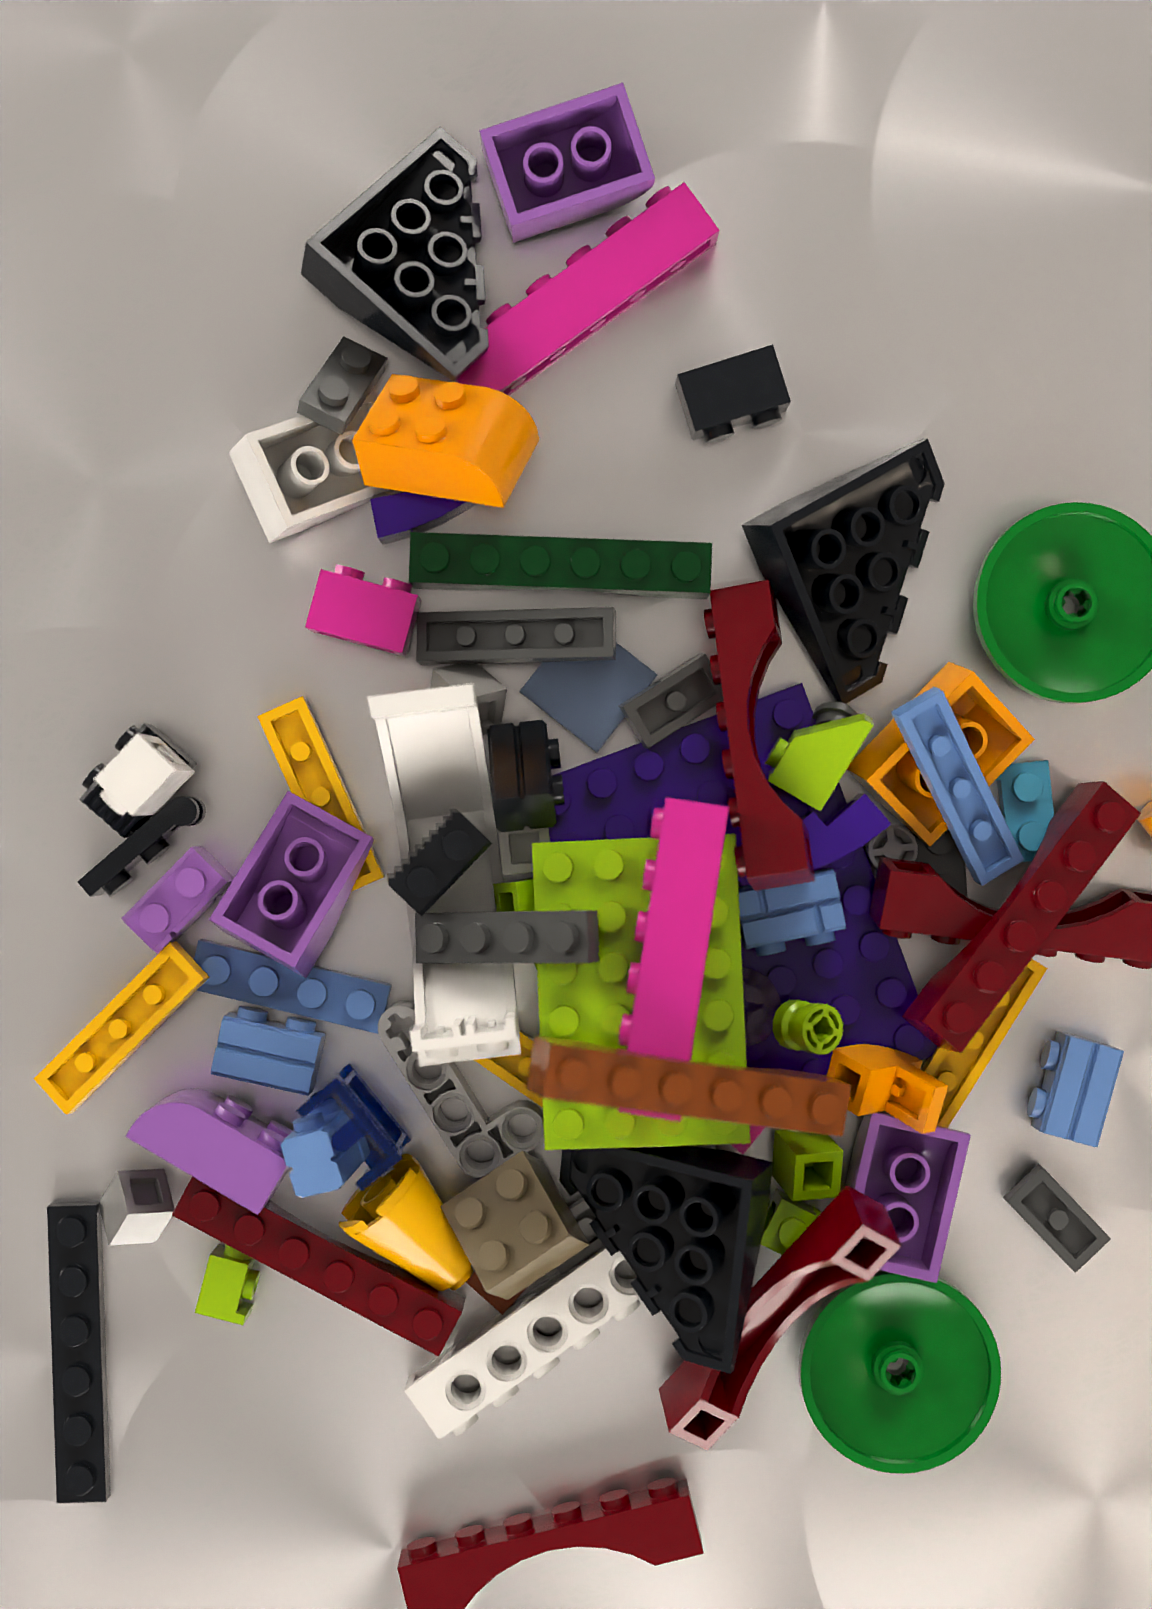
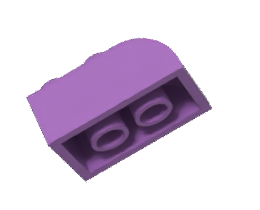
M624 83L479 130L482 151L513 243L621 207L642 196L655 182V176Z
M186 1089L169 1095L138 1117L125 1136L257 1215L273 1197L290 1168L286 1166L280 1144L292 1132L291 1129L273 1120L269 1124L262 1122L251 1115L254 1109L237 1097L228 1095L225 1100L213 1092L202 1089Z
M877 1112L864 1116L854 1144L845 1186L852 1187L886 1207L902 1245L879 1270L937 1283L971 1137L969 1133L937 1126L934 1132L921 1134L892 1115Z

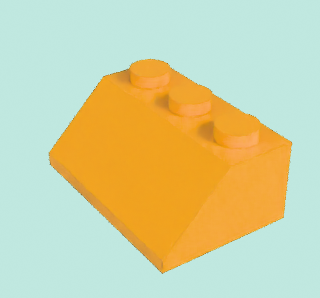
M948 662L915 697L934 686L943 690L988 786H990L1035 739L973 671ZM893 718L853 759L847 770L876 801L926 845L931 847L948 827Z

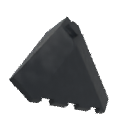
M440 126L306 242L301 275L338 308L455 382L487 352L489 340L488 329L480 328L479 306L485 304L486 295L484 265H476L475 243H480L482 238L480 204L472 203L471 182L476 181L478 176L477 159Z
M928 438L916 441L789 499L741 525L759 570L765 580H769L777 601L837 702L847 704L883 681L888 665L879 661L887 633H898L909 599L900 595L908 567H919L929 535V531L921 529L929 501H940L945 485Z
M695 1146L562 1150L560 1183L570 1197L579 1191L597 1217L589 1225L611 1256L620 1251L633 1269L637 1278L630 1284L652 1316L662 1311L679 1336L672 1345L684 1361L731 1374L736 1364L768 1212L773 1162L726 1150Z

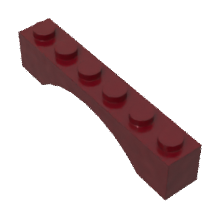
M769 580L711 590L712 608L704 610V620L709 639L716 638L718 654L710 656V667L714 684H722L724 701L716 702V714L720 731H728L730 749L722 750V761L727 780L734 779L736 797L728 798V807L733 828L740 827L742 846L734 848L739 877L746 876L755 891L815 882L809 832L802 819L782 802L769 785L762 770L756 746L755 713L759 690L770 662L782 645L775 594Z
M1105 781L1078 783L1050 820L1034 859L1007 900L971 942L947 965L931 977L902 1017L939 1048L962 1053L1140 816L1141 812Z
M879 858L869 915L885 935L909 939L912 937V933L931 935L930 938L936 942L958 945L961 939L972 940L998 911V909L988 907L963 895L944 881L929 863ZM1119 888L1097 901L1068 910L1036 955L1055 957L1057 956V951L1075 953V957L1088 962L1103 963L1105 957L1122 959L1123 963L1132 967L1151 969L1152 892Z
M192 1176L172 1213V1216L438 1357L463 1312L465 1297L450 1289L437 1291L402 1268L380 1261L331 1238L290 1214L271 1200L257 1215Z
M848 1185L844 1187L751 1288L734 1371L729 1374L684 1361L659 1388L669 1433L708 1451L739 1418L748 1392L761 1366L775 1344L792 1323L810 1306L831 1292L850 1284L868 1282L902 1245L884 1205Z
M672 1477L661 1478L648 1484V1489L628 1493L625 1489L613 1490L601 1495L599 1501L580 1505L577 1501L565 1502L553 1507L551 1513L532 1517L529 1513L513 1515L505 1519L503 1525L484 1529L482 1525L468 1526L457 1531L455 1537L436 1541L434 1537L417 1539L409 1543L406 1547L407 1549L401 1550L397 1566L407 1609H465L472 1598L496 1575L524 1559L552 1550L573 1547L605 1548L633 1555L654 1566L704 1554L687 1479L676 1482V1479Z

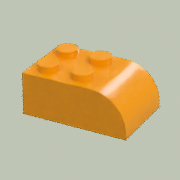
M392 374L352 441L365 486L504 508L539 442V435L536 424L528 411L519 402L503 392L482 386Z

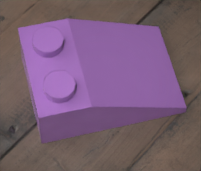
M287 791L209 920L228 935L302 977L307 978L334 932L374 838Z

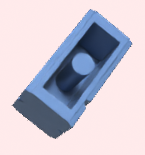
M827 868L814 871L815 882L755 891L751 885L740 886V929L743 947L745 949L755 948L757 956H764L786 951L785 941L805 938L806 946L835 941L834 931L846 929V923L834 869Z
M239 1006L237 1013L229 1012L224 1015L211 1067L212 1075L306 1096L313 1092L326 1039V1033L315 1031L316 1022L298 1017H287L286 1024L267 1020V1011L249 1006Z
M1057 1031L1055 1040H1048L1042 1051L1040 1066L1042 1069H1046L1041 1089L1035 1087L1029 1098L1027 1115L1033 1117L1031 1126L1045 1134L1098 1147L1124 1051L1104 1043Z
M335 1098L323 1100L307 1108L309 1115L300 1117L292 1122L294 1130L284 1139L280 1146L286 1166L293 1169L289 1176L296 1196L304 1198L340 1189L369 1156L370 1150L365 1133L358 1130L362 1123L356 1104L347 1102L338 1105Z

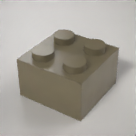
M523 1150L440 1206L486 1293L509 1300L590 1245L543 1161Z

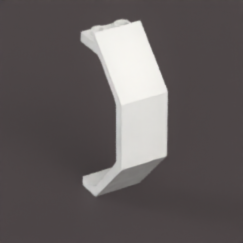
M473 684L368 697L370 717L375 720L396 820L400 858L408 859V852H415V845L422 844V837H429V830H436V823H443V816H450V809H457L492 843L426 913L496 912L493 884L504 882L498 831L496 830L492 805L491 782L475 686ZM406 903L412 947L415 1025L410 1031L412 1052L418 1053L419 1067L521 1054L513 963H416L415 913L417 912Z

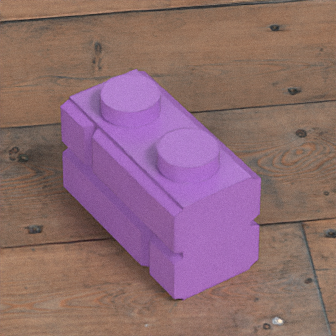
M193 846L121 919L153 951L160 953L170 942L177 941L216 901V896L222 895L228 889L234 877L205 848Z

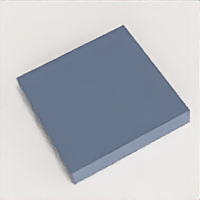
M616 642V660L542 662L519 692L597 753L625 718L619 705L649 687L658 674Z

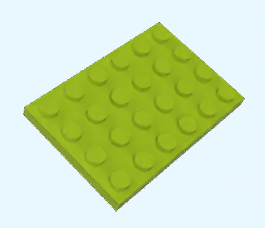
M725 834L691 1061L747 1067L739 886L734 853L737 842L736 834ZM631 838L532 843L535 911L598 910L599 962L537 963L540 1036L581 1041L627 1050L628 1046L619 1045V1034L623 1014L633 1015L636 994L626 993L631 962L641 963L643 943L634 941L639 910L649 911L651 891L642 890L647 859L656 860L658 839ZM542 1098L545 1150L750 1144V1125L686 1116H682L681 1122L619 1112L616 1107Z

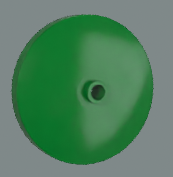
M1080 502L1061 503L1045 507L1027 515L1009 527L992 545L985 556L976 578L973 594V613L977 634L984 651L996 669L1012 684L1035 697L1069 704L1088 703L1109 698L1132 687L1147 675L1152 669V536L1135 520L1119 511L1102 505ZM1064 598H1069L1074 602L1075 610L1073 613L1067 614L1064 611L1063 606L1066 603Z
M879 1270L868 1282L850 1284L834 1291L821 1304L810 1320L800 1348L798 1368L800 1388L807 1410L816 1428L826 1441L843 1456L863 1467L880 1472L894 1474L918 1473L936 1468L953 1460L970 1447L983 1432L991 1419L999 1397L1001 1363L993 1332L983 1315L970 1299L955 1286L939 1277L937 1283ZM899 1358H903L900 1368L896 1370L887 1368L891 1362L896 1363Z

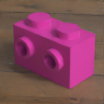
M336 564L334 572L320 569L305 628L318 634L407 657L417 620V612H419L422 601L418 595L411 593L413 585L384 577L382 585L363 580L365 572Z

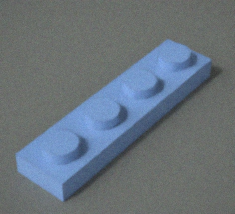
M934 686L892 711L894 720L973 880L983 886L1023 862L1022 854L943 690Z
M205 939L198 940L194 956L196 963L210 977L197 991L377 1034L378 1022L381 1015L387 1009L392 984L318 966H313L307 978H304L262 953Z

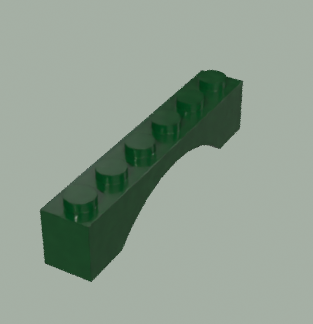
M410 532L409 583L413 585V589L461 591L547 589L684 599H707L711 593L712 543Z

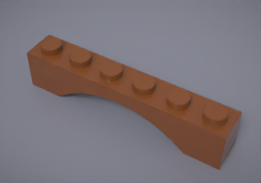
M535 1035L526 1088L541 1098L843 1137L851 1084L828 1075L785 1069L749 1068L696 1062L633 1052L587 1042Z

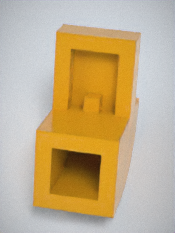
M856 1044L838 1047L833 1050L827 1075L851 1084L847 1110L857 1116L885 1111L921 1134L936 1130L948 1085L921 1070L922 1060L893 1048L871 1044Z

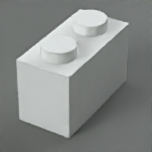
M137 733L94 780L104 788L100 797L118 814L123 816L128 812L133 816L154 815L195 771L159 737Z

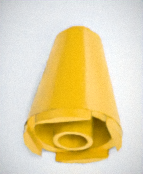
M410 1154L397 1156L388 1162L394 1168L383 1178L377 1172H374L355 1191L341 1212L347 1221L339 1222V1227L351 1238L437 1291H444L448 1288L456 1290L470 1278L473 1272L471 1263L440 1207L443 1205L440 1197L420 1163Z

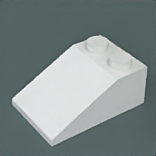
M376 390L370 392L342 435L300 415L245 434L228 452L269 543L312 528L370 502L372 498L382 497L395 491L364 485L352 441L378 398Z

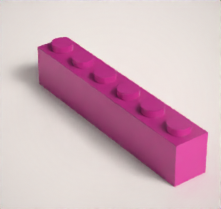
M685 182L674 190H671L669 186L662 188L646 202L645 205L648 209L633 220L627 215L615 222L605 233L608 237L593 249L589 245H585L577 250L565 262L568 267L552 278L549 274L540 277L526 290L525 293L528 297L513 308L507 303L495 310L486 319L488 326L485 328L488 329L489 340L487 352L455 382L488 387L511 395L716 245L720 231Z
M666 798L664 809L656 807L654 809L650 838L659 840L656 860L647 859L642 886V890L651 891L649 911L639 910L634 941L642 942L643 950L641 963L631 962L626 993L636 994L633 1015L623 1014L619 1034V1045L628 1046V1051L691 1061L729 807ZM618 1108L619 1112L679 1122L682 1119V1116Z

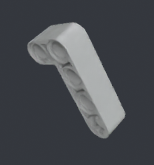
M410 1001L396 1002L381 1015L378 1022V1034L381 1041L459 1167L467 1175L474 1178H482L522 1150L527 1153L541 1142L544 1135L543 1111L537 1104L529 1100H518L488 1117L455 1062L441 1064V1075L435 1079H425L417 1073L415 1061L418 1058V1053L411 1052L407 1056L403 1050L409 1047L411 1044L410 1040L403 1031L395 1034L391 1030V1026L396 1021L393 1014L397 1013L401 1019L409 1016L412 1018L414 1024L409 1029L410 1033L415 1025L414 1003ZM448 1098L461 1099L467 1106L468 1115L460 1121H451L443 1115L441 1103ZM517 1114H527L535 1120L537 1128L531 1135L519 1137L510 1130V1119ZM484 1140L493 1147L494 1157L485 1163L475 1162L469 1157L467 1146L473 1141Z

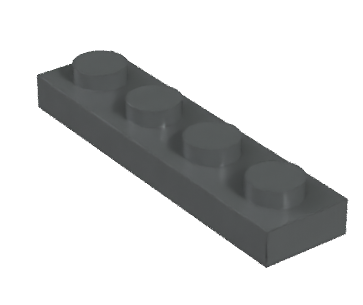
M614 607L417 612L416 661L420 665L616 660V610Z
M598 910L425 913L422 917L415 913L416 963L599 962Z

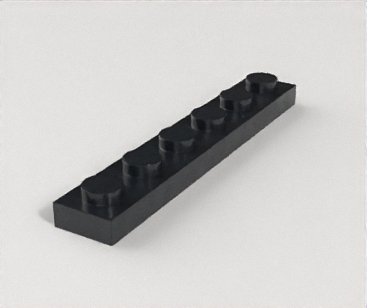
M100 1201L51 1203L47 1206L56 1499L57 1503L106 1502L111 1493Z

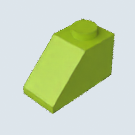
M861 713L794 730L788 741L780 737L765 761V764L772 767L768 774V781L821 812L874 726L873 719Z

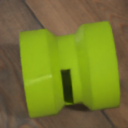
M788 1000L782 1003L776 1010L773 1018V1033L778 1043L787 1049L804 1050L808 1053L823 1055L833 1051L840 1043L843 1035V1022L838 1011L828 1004Z

